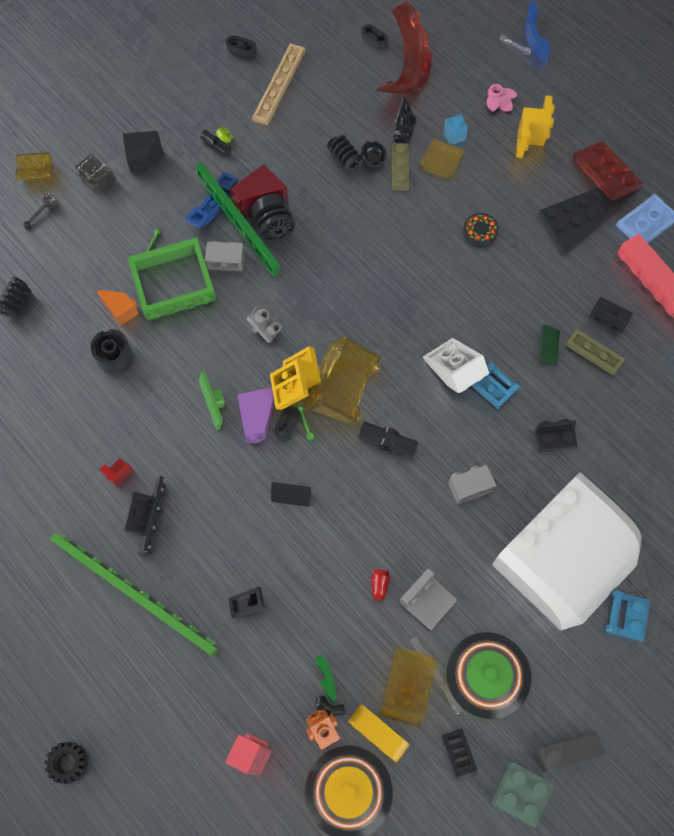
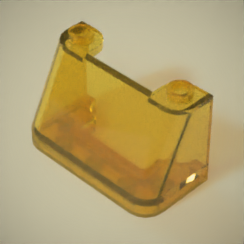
M344 335L328 346L319 366L321 382L310 388L304 408L348 424L357 423L362 415L360 407L357 405L368 377L373 373H377L381 366L379 363L381 356Z

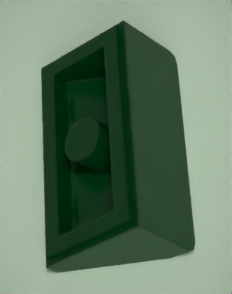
M543 324L541 328L538 363L557 365L560 330Z

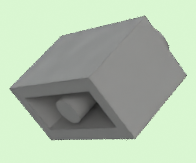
M207 242L205 255L207 270L243 271L245 255L243 243Z
M487 465L473 466L470 468V471L465 473L462 471L456 472L448 483L457 505L494 492L496 488Z

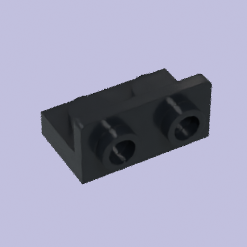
M600 297L589 317L598 323H603L610 327L613 331L623 333L633 313Z
M562 419L552 423L550 421H542L537 424L534 433L538 452L576 449L578 447L574 429L576 420Z

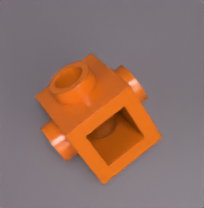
M325 709L313 712L306 719L309 727L305 730L311 741L316 739L321 750L340 739L335 730L338 724L332 714L327 715Z

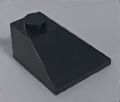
M158 131L123 134L126 159L131 172L148 171L164 156Z

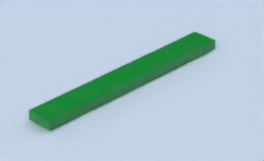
M202 162L197 163L196 176L273 277L277 276L280 270L278 261Z

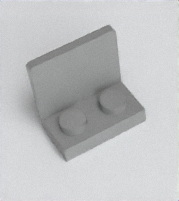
M427 568L402 596L400 604L424 626L432 630L456 603L457 599L433 578L434 573Z

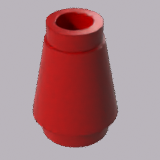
M373 569V574H371L372 599L385 600L391 576H389L390 571Z

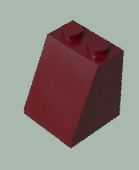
M264 164L231 188V198L234 205L246 220L253 218L251 214L253 203L268 194L282 195L289 206L287 186Z

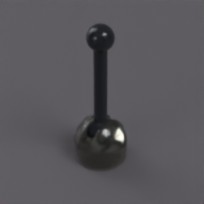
M47 193L42 199L43 206L28 221L23 222V227L29 228L30 223L45 208H53L57 205L58 201L50 193Z

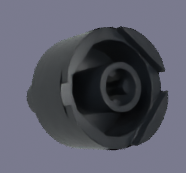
M115 329L97 333L90 344L92 356L98 366L104 371L120 373L130 364L133 356L128 340L122 332Z

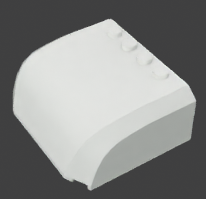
M580 472L498 555L492 566L558 629L563 631L583 624L637 566L642 537L639 529L627 514Z

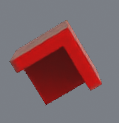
M120 458L110 468L104 464L99 469L117 488L134 471L128 463H125Z

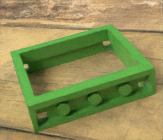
M197 237L127 257L146 320L157 319L167 314H175L177 311L192 309L197 305L208 304L210 301L217 300ZM197 254L207 288L147 305L138 271Z

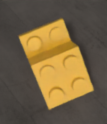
M545 96L542 109L523 108L518 128L516 157L523 158L524 151H528L529 145L544 146L546 139L550 138L551 129L549 128H553L554 118L551 117V114L554 113L555 104H552V96Z
M308 346L282 361L283 367L270 374L276 409L283 410L309 396L308 389L321 382L314 347Z

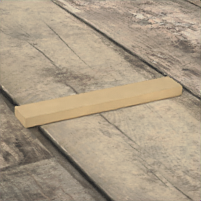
M289 44L252 116L253 121L269 125L305 53V47Z

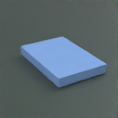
M653 194L619 220L616 226L630 239L640 234L649 243L674 224V210L656 194Z

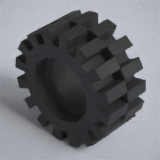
M72 742L57 744L58 746H53L51 748L52 752H48L46 755L48 760H45L44 763L47 764L45 772L49 773L47 775L49 779H53V782L60 784H70L78 781L79 777L85 774L83 772L84 769L87 770L88 767L86 765V762H88V757L85 756L87 754L86 751L82 749V746ZM65 754H70L74 758V766L68 772H63L59 768V760Z

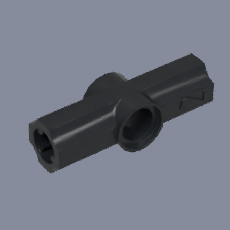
M366 421L362 424L358 438L376 444L381 450L386 452L395 451L410 458H413L418 445V441L400 435L393 428H381Z

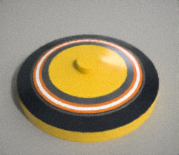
M357 746L337 747L324 753L310 769L305 784L307 810L314 823L329 836H369L383 824L389 814L393 799L391 778L381 760L370 751Z

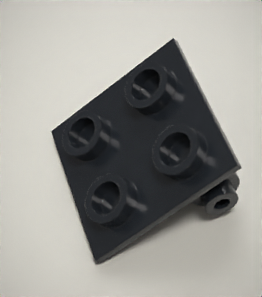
M405 96L402 98L395 120L396 131L393 138L396 143L401 141L409 143V140L412 138L413 127L416 124V116L413 114Z

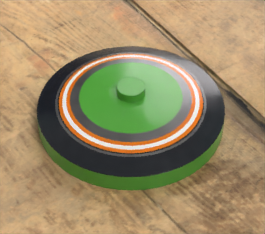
M482 632L465 638L454 648L447 662L446 682L453 700L463 711L479 719L496 720L511 715L523 705L531 688V669L524 652L515 642L497 633Z

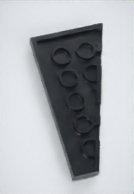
M629 175L541 209L539 215L562 254L565 255L571 247L578 244L583 237L590 234L603 223L609 215L616 212L621 205L635 196L641 187L634 176Z

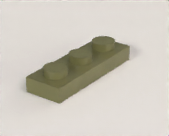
M392 143L391 145L392 190H409V143Z
M576 329L565 345L613 376L625 360L578 329Z

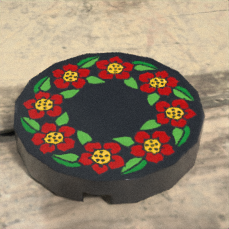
M477 213L467 218L464 223L463 233L469 243L475 246H486V244L493 243L497 238L499 226L492 216L485 213Z

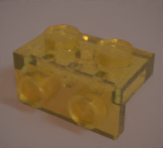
M50 152L16 155L18 167L15 176L17 180L29 181L39 178L45 180L52 177L54 165Z

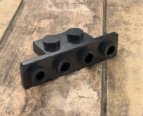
M163 476L155 479L151 496L138 492H132L123 531L142 536L138 555L141 556L146 554L147 551L149 552L152 546V540H150L151 532H154L157 521L154 519L161 506L159 501L160 494L163 493L165 488Z

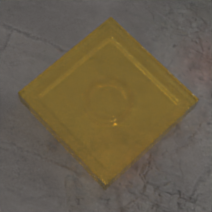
M432 139L419 168L452 179L464 154V149Z

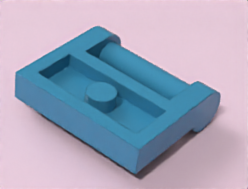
M492 361L487 366L489 374L495 375L509 389H505L489 374L471 386L499 409L520 389L521 385L517 382L514 383Z
M612 591L611 598H613L606 632L640 642L644 641L650 600L625 594L621 591ZM621 601L626 602L622 628H619L617 626Z

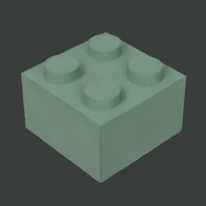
M512 762L509 763L491 804L530 827L536 828L554 784Z

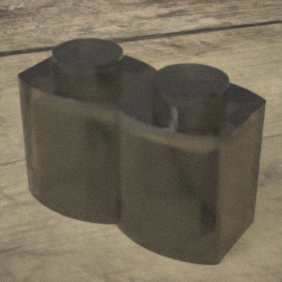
M89 154L75 166L77 176L82 181L86 180L93 190L97 189L103 192L116 180L114 172L92 154Z

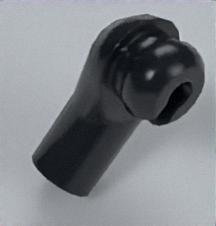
M318 696L316 698L315 707L317 711L325 709L327 715L332 714L333 717L346 715L344 704L332 706L325 696Z

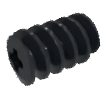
M345 135L334 137L327 143V148L346 173H352L358 168L361 156Z
M13 276L12 281L8 283L9 287L5 288V293L1 294L0 314L6 317H16L17 313L14 312V309L21 310L17 304L24 305V301L21 298L27 299L28 296L25 292H32L23 280Z

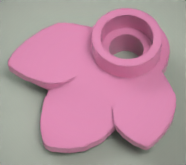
M499 84L492 85L487 93L488 99L486 103L488 108L492 112L498 108L503 112L512 111L513 104L511 99L516 98L517 93L511 88H503Z

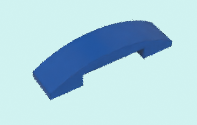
M533 0L529 5L525 23L526 37L536 56L543 62H547L550 47L547 38L539 37L536 27L538 10L535 0Z
M223 172L216 181L230 198L232 195L231 188L238 183V178ZM209 194L199 208L194 207L185 221L201 229L210 223L222 209L212 195Z

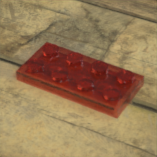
M604 141L573 153V159L611 201L642 188V181Z

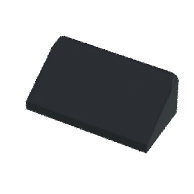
M272 482V502L310 506L311 487Z

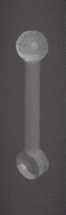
M505 35L500 36L502 42L505 41L522 50L525 55L530 53V48H524L507 39Z

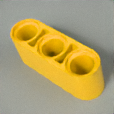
M362 704L358 706L347 721L395 763L398 762L410 746L402 737Z

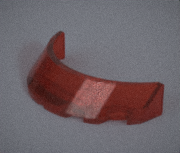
M405 1L392 9L403 38V70L396 83L389 81L377 87L376 91L410 95L421 90L420 88L426 84L430 75L432 53L428 49L427 42L430 41L428 33L421 25L419 20L421 16L408 1Z

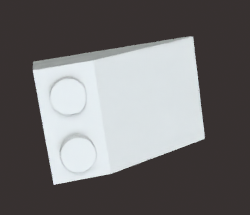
M453 338L423 356L424 361L445 384L457 393L465 391L469 386L482 380L483 377L489 374L483 355Z

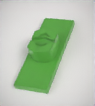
M202 371L198 382L216 430H220L223 419L219 409L224 408L225 400L221 396L222 392L220 389H211L206 373Z

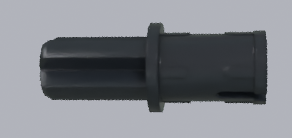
M208 130L202 131L200 139L210 144L213 149L216 148L224 154L230 153V145L221 141Z

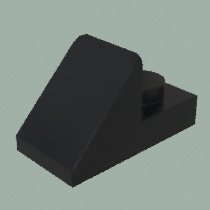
M256 587L228 598L231 618H240L251 613H264L265 606L261 587Z

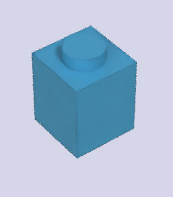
M462 115L445 119L444 134L449 144L453 145L465 141L468 126Z

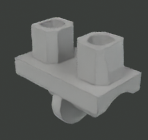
M256 306L253 312L246 318L253 326L252 331L254 333L258 332L268 343L274 339L282 328L278 322L271 320L269 312L265 308L261 309L259 306Z

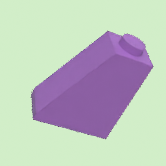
M272 387L237 394L247 443H259L267 437L275 407Z

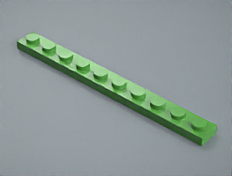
M54 533L51 536L50 540L209 655L215 657L219 650L214 647L216 642L207 636L203 639L198 635L200 632L192 625L188 627L183 625L181 617L175 613L169 615L165 612L167 608L158 601L154 604L149 600L151 596L146 592L134 590L133 587L135 585L126 578L123 581L117 577L119 573L111 567L106 570L101 566L103 564L101 560L95 556L92 558L86 555L88 551L80 545H77V547L71 545L72 540L66 535L62 534L59 536Z

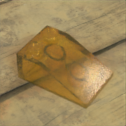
M396 647L378 715L420 728L425 717L438 659Z

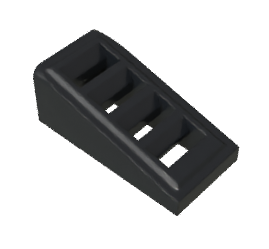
M461 728L442 735L457 781L478 775V769L463 729ZM461 738V742L450 745L449 741ZM464 747L465 750L453 754L452 750ZM467 756L468 759L456 763V759ZM468 765L471 766V768H469V769H466V770H463V771H459V768H462V767H465V766H468Z

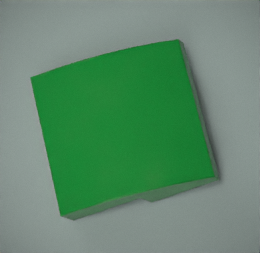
M321 654L314 659L317 667L325 677L320 682V685L334 705L337 699L333 676L326 660Z

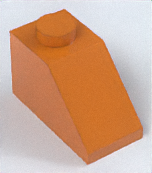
M105 290L97 291L99 298L120 326L139 314L136 309L138 304L133 297L129 298L126 293Z

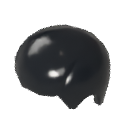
M366 141L361 148L363 163L368 167L374 168L381 166L385 162L387 154L385 147L378 143V141Z

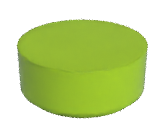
M219 127L216 131L217 137L225 143H230L233 139L231 132L224 127Z

